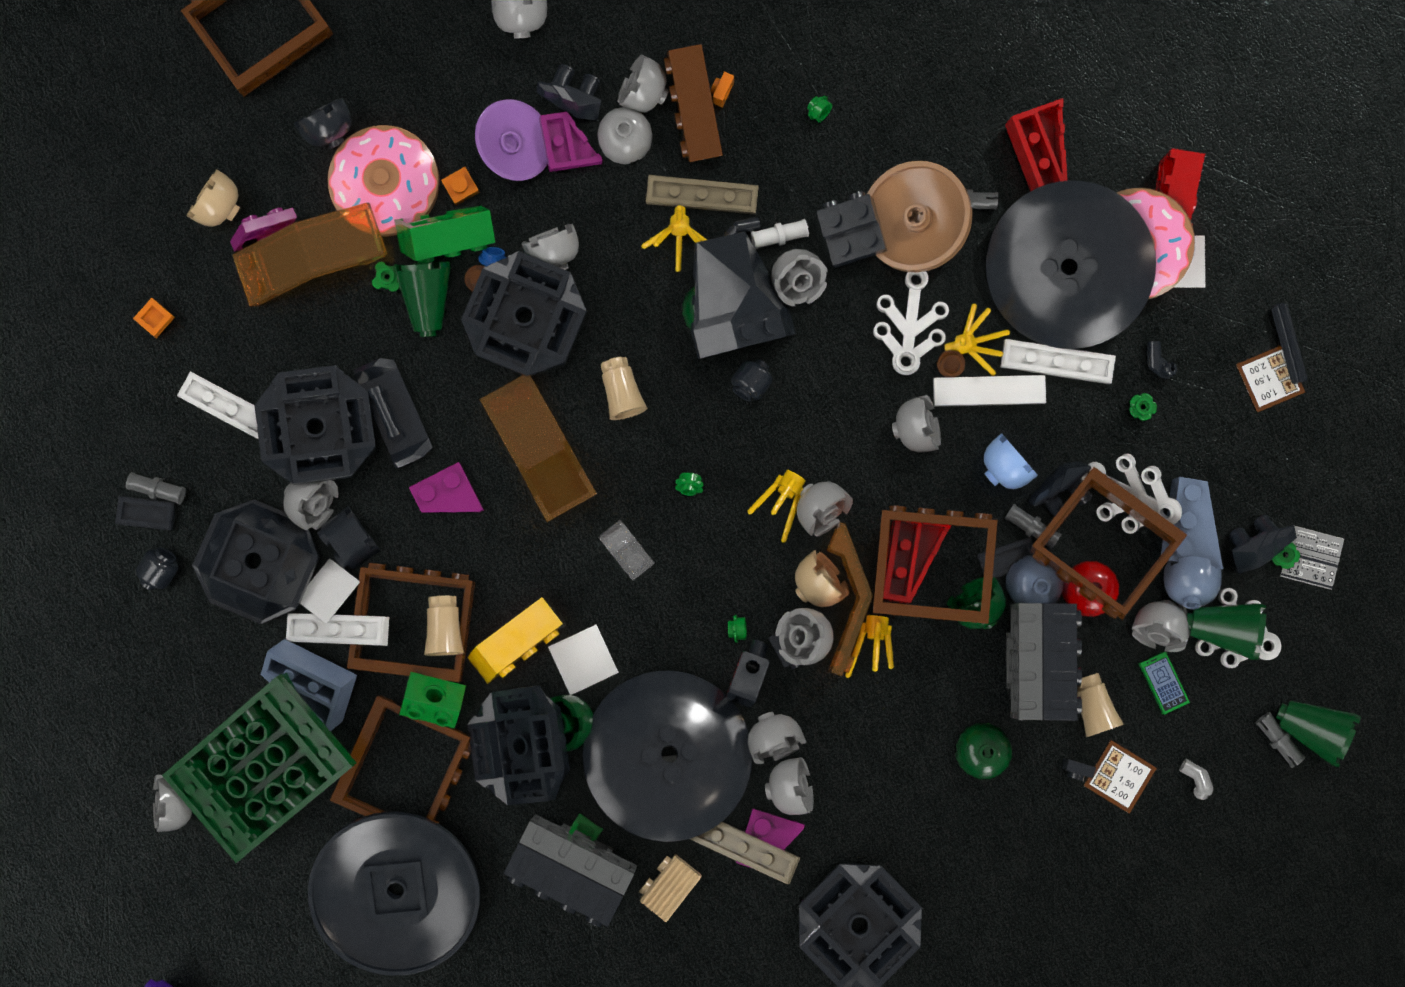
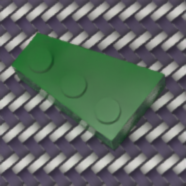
M482 206L446 211L445 215L431 218L429 214L420 215L421 220L405 223L403 218L394 219L400 252L418 261L420 264L432 262L435 260L434 257L441 255L455 257L460 255L462 250L471 249V251L484 250L488 244L495 243L490 210Z

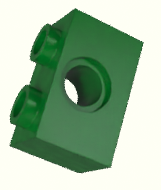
M410 672L399 715L455 729L466 685Z

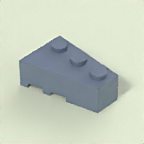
M1184 477L1172 479L1169 498L1177 500L1182 508V516L1174 525L1186 533L1187 536L1167 563L1171 561L1172 564L1178 563V558L1195 556L1211 560V566L1217 569V565H1219L1222 570L1223 566L1208 481ZM1168 509L1167 516H1170L1171 513ZM1163 540L1161 555L1169 546V543Z
M283 639L267 651L261 675L270 683L279 674L283 675L287 672L297 693L331 732L344 719L357 675L286 639Z

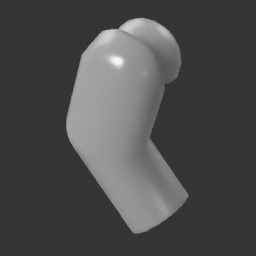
M1185 759L1179 771L1194 779L1196 784L1194 795L1200 800L1207 799L1208 795H1211L1213 792V785L1208 772Z

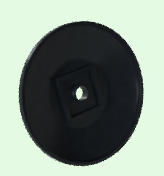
M1058 181L1038 187L1025 194L1009 207L1001 217L988 246L986 256L987 281L998 310L1018 332L1035 342L1050 347L1062 349L1085 348L1103 343L1115 337L1126 329L1140 314L1154 285L1156 251L1146 222L1135 207L1124 197L1107 187L1092 182ZM1071 258L1077 262L1078 269L1075 273L1067 274L1062 270V262L1065 259Z
M679 671L645 673L627 680L616 687L606 696L594 712L591 732L583 744L582 758L585 779L599 808L609 819L625 831L653 841L672 842L687 840L710 831L729 816L741 800L749 781L752 766V755L748 746L749 733L742 715L734 703L726 698V695L710 682L695 675ZM670 746L676 750L677 757L674 762L663 760L661 751L664 747Z
M381 812L350 822L338 830L325 843L310 873L308 903L313 922L325 943L342 959L372 973L392 976L409 975L426 971L439 965L463 945L477 919L480 905V883L470 854L463 844L446 828L428 818L411 813ZM392 883H398L403 887L404 892L399 895L392 894L388 886Z

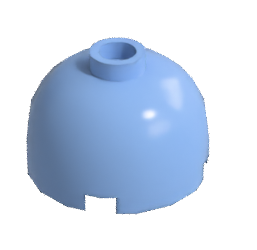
M1002 433L987 447L984 454V463L988 471L984 474L994 486L1000 483L1005 488L1017 489L1030 483L1038 476Z

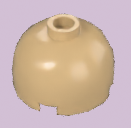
M216 169L197 196L196 204L191 206L187 216L197 223L211 227L220 225L226 218L232 221L240 208L236 205L239 195L234 182Z
M816 550L799 563L795 572V581L798 587L796 593L805 603L809 601L818 607L833 606L848 596L849 589L846 581L840 583L836 575L840 574L837 567L823 553L819 552L816 554Z

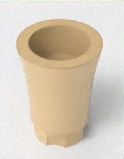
M616 357L602 362V379L608 399L610 420H621L646 411L647 406L639 392L632 369L628 366L627 358Z
M456 596L429 597L427 638L424 655L447 656L464 654L460 635L458 607H456Z
M1099 673L1082 678L1081 685H1077V697L1082 699L1081 714L1086 737L1124 725L1113 706L1105 684L1101 682Z

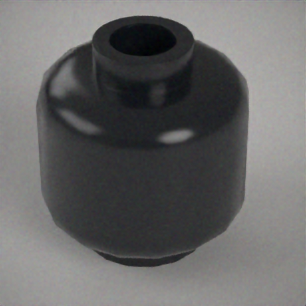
M756 359L754 362L750 360L743 361L731 378V383L734 386L733 392L748 402H751L752 399H761L772 383V376L768 372L770 367L759 359Z
M161 547L148 550L136 568L140 584L148 590L167 588L179 568L176 556L169 550Z

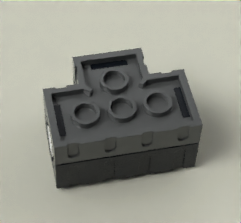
M1010 604V633H1006V689H1011V718L1018 720H1077V714L1082 712V699L1077 697V685L1082 683V670L1077 668V656H1081L1082 653L1081 639H1077V627H1081L1082 623L1081 610H1077V604Z
M535 814L530 820L503 874L509 876L508 881L516 886L524 887V885L531 887L535 890L534 894L544 900L549 901L552 898L560 902V907L572 914L578 911L587 916L586 921L598 927H601L602 924L608 927L634 876L637 865L612 853L614 848L598 840L592 841L590 836L578 830H575L571 835L569 834L570 826L563 823L560 827Z

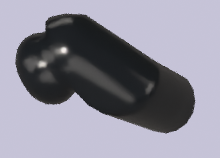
M757 217L735 221L723 233V236L760 230V221Z
M1147 342V365L1149 369L1160 378L1168 379L1174 376L1177 372V366L1175 363H1170L1161 357V342Z

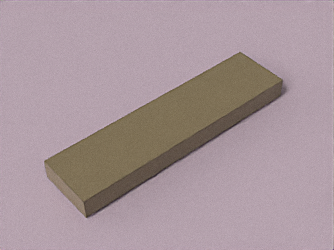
M649 175L646 204L672 207L681 205L692 209L756 215L758 185Z
M721 822L710 831L690 838V840L785 884H790L800 857L724 822Z

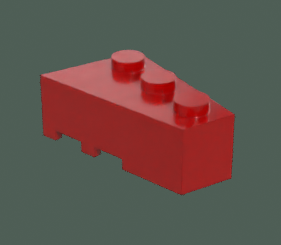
M1063 98L1014 115L1005 124L1030 191L1046 184L1067 181L1066 150H1064L1065 126L1062 108L1064 107Z
M1172 148L1159 162L1155 190L1163 192L1177 201L1191 220L1192 213H1194L1197 204L1196 194L1205 154Z
M892 521L884 600L911 603L951 525Z

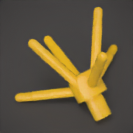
M681 205L675 207V214L670 218V225L642 244L643 249L652 244L657 247L670 233L676 236L675 270L677 272L681 271L682 236L688 233L695 243L707 240L689 226V218L685 215L686 208Z
M972 304L964 333L956 336L955 341L945 344V350H956L960 354L969 353L985 370L994 376L996 374L995 370L977 353L1001 357L1003 352L978 347L977 344L1010 334V331L1004 330L975 338L972 333L989 315L991 309L987 308L973 323L977 305Z

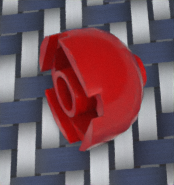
M1084 561L1072 567L1073 570L1112 599L1117 600L1119 583L1116 575L1108 566L1097 561ZM1072 582L1070 584L1063 583V599H1065L1066 604H1077V610H1081L1082 616H1098L1105 613L1102 610V604L1095 599L1089 601L1079 593L1080 588Z

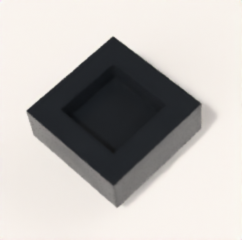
M1064 758L1061 769L1069 771L1067 777L1084 781L1085 776L1094 777L1096 767Z

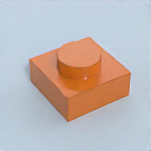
M724 71L721 79H715L710 90L711 94H714L713 104L723 108L734 84L733 75Z
M466 167L441 180L456 206L480 193Z
M151 298L133 319L157 338L175 317L155 299Z

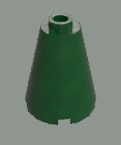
M450 261L394 265L397 281L414 332H420V337L436 336V330H441L443 324Z
M1258 603L1193 609L1192 613H1187L1190 636L1248 659L1258 660L1260 653H1256L1255 650L1256 645L1262 646L1266 614L1261 612L1266 609V605Z
M1290 700L1288 705L1282 703L1276 719L1280 720L1279 726L1329 764L1339 767L1340 762L1337 758L1344 759L1356 733V730L1353 729L1355 726L1353 722L1359 724L1361 716Z

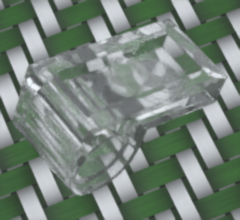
M621 520L598 537L633 581L655 564Z

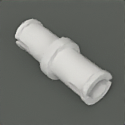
M805 219L784 225L777 223L772 228L751 232L752 243L755 249L777 243L785 245V241L809 237Z

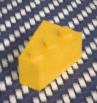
M541 597L477 645L467 658L487 684H489L497 676L500 675L503 678L515 669L514 663L520 658L525 661L538 651L535 647L542 641L548 644L559 635L557 629L563 623Z

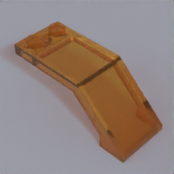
M366 202L295 222L238 251L232 256L249 306H258L315 277L356 265H368L388 254L371 205Z
M522 375L480 399L547 522L597 494L531 376Z
M840 522L836 525L827 552L840 556L856 600L828 672L838 676H842L844 672L849 673L855 657L851 656V652L873 597L846 524Z

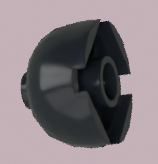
M343 97L313 111V113L308 115L309 117L304 116L293 123L307 143L317 147L328 145L330 149L344 142L342 136L350 130L352 124L351 114Z

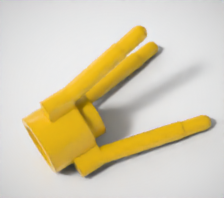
M786 470L783 476L778 475L775 482L749 508L748 514H752L778 487V492L781 495L771 510L772 515L777 513L786 497L792 499L795 496L781 538L783 543L786 542L797 511V504L801 497L800 493L806 481L798 474Z
M867 615L866 623L861 622L860 633L845 674L847 678L852 674L866 633H868V639H874L872 670L874 672L878 670L880 640H884V636L888 667L890 669L894 668L891 643L892 626L888 625V617Z

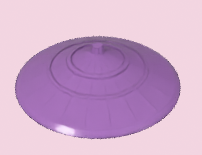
M511 99L497 101L482 112L475 130L476 146L484 163L497 175L509 180L523 181L537 176L547 166L539 112L524 102Z

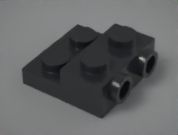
M856 192L848 196L849 201L840 204L836 200L829 201L822 205V210L817 211L822 234L826 239L832 265L835 268L888 251L875 202L870 194L865 195L864 192Z

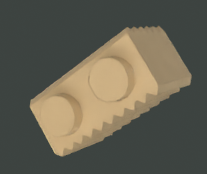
M676 854L672 858L666 856L657 867L660 873L653 881L649 878L639 890L643 894L640 902L665 922L668 921L702 877L698 871Z

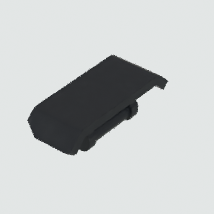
M379 358L356 368L353 371L358 384L368 391L371 413L387 446L394 466L400 468L424 457L431 450L432 444L394 359Z

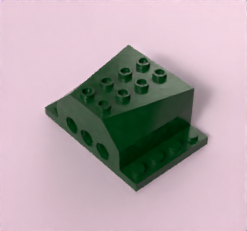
M286 672L275 677L162 776L235 863H237L356 764V761L297 693Z

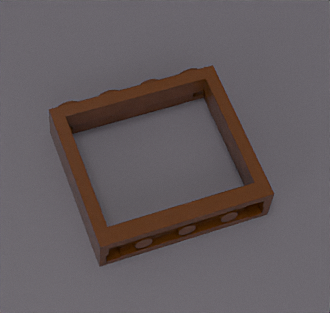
M191 0L192 3L181 10L243 97L333 35L329 26L311 1L299 0L315 23L238 76L199 21L227 0Z
M1093 467L1032 545L1030 552L1034 554L1032 557L1044 567L1049 565L1057 571L1055 573L1056 576L1067 584L1072 582L1079 587V593L1089 601L1095 599L1102 604V610L1114 619L1118 616L1123 620L1184 541L1187 534L1097 468ZM1091 487L1169 543V546L1123 605H1120L1044 548Z
M889 505V511L882 510L873 613L989 624L998 520H992V514L975 513V518L963 517V512L949 510H946V516L934 515L935 509L918 508L917 513L906 512V507ZM891 520L988 529L981 611L883 602Z
M369 563L368 568L360 567V583L357 589L354 616H367L372 578L464 589L460 619V635L464 654L456 655L454 669L361 658L363 645L350 644L347 668L410 676V672L446 681L462 682L475 581H469V575L452 573V578L441 577L440 571L424 570V575L413 574V568L397 566L396 571L385 570L386 565Z
M382 695L376 697L351 753V757L356 761V764L340 777L330 801L363 816L385 812L349 796V793L387 709L400 714L402 704ZM414 720L460 741L426 817L439 824L435 820L439 811L445 812L451 796L447 795L451 784L456 786L462 775L463 770L459 769L463 758L468 760L471 754V737L469 734L458 729L442 727L422 720Z

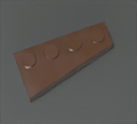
M702 44L669 50L667 57L664 58L666 74H671L673 85L669 86L672 102L677 101L679 113H674L677 130L682 129L684 140L680 141L682 156L688 157L689 162L723 156Z

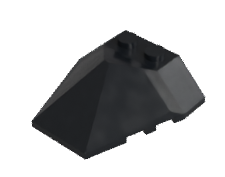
M746 232L694 243L693 279H695V295L692 296L694 322H691V333L698 359L796 334L789 306L774 291L771 275Z

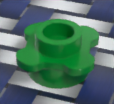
M384 262L377 263L375 266L377 271L376 277L372 280V285L376 289L384 288L389 289L391 292L397 291L399 284L394 266L386 265ZM385 275H390V278L385 279Z
M682 473L679 475V479L676 480L678 485L675 486V489L684 495L694 496L697 493L703 492L701 488L703 487V482H701V477L697 474Z

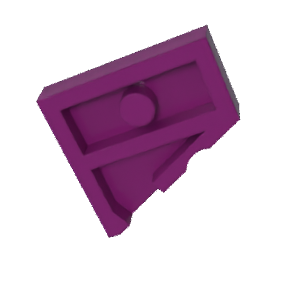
M568 112L540 115L539 121L549 172L602 163V157L587 142V137L575 126V121Z
M276 208L269 211L266 216L258 218L257 215H252L243 219L230 241L234 252L243 249L242 245L245 241L256 238L259 242L273 234L290 228L297 218L294 209L283 210L282 208Z
M459 462L409 487L422 513L484 511Z
M752 808L745 832L784 850L799 835L805 825Z

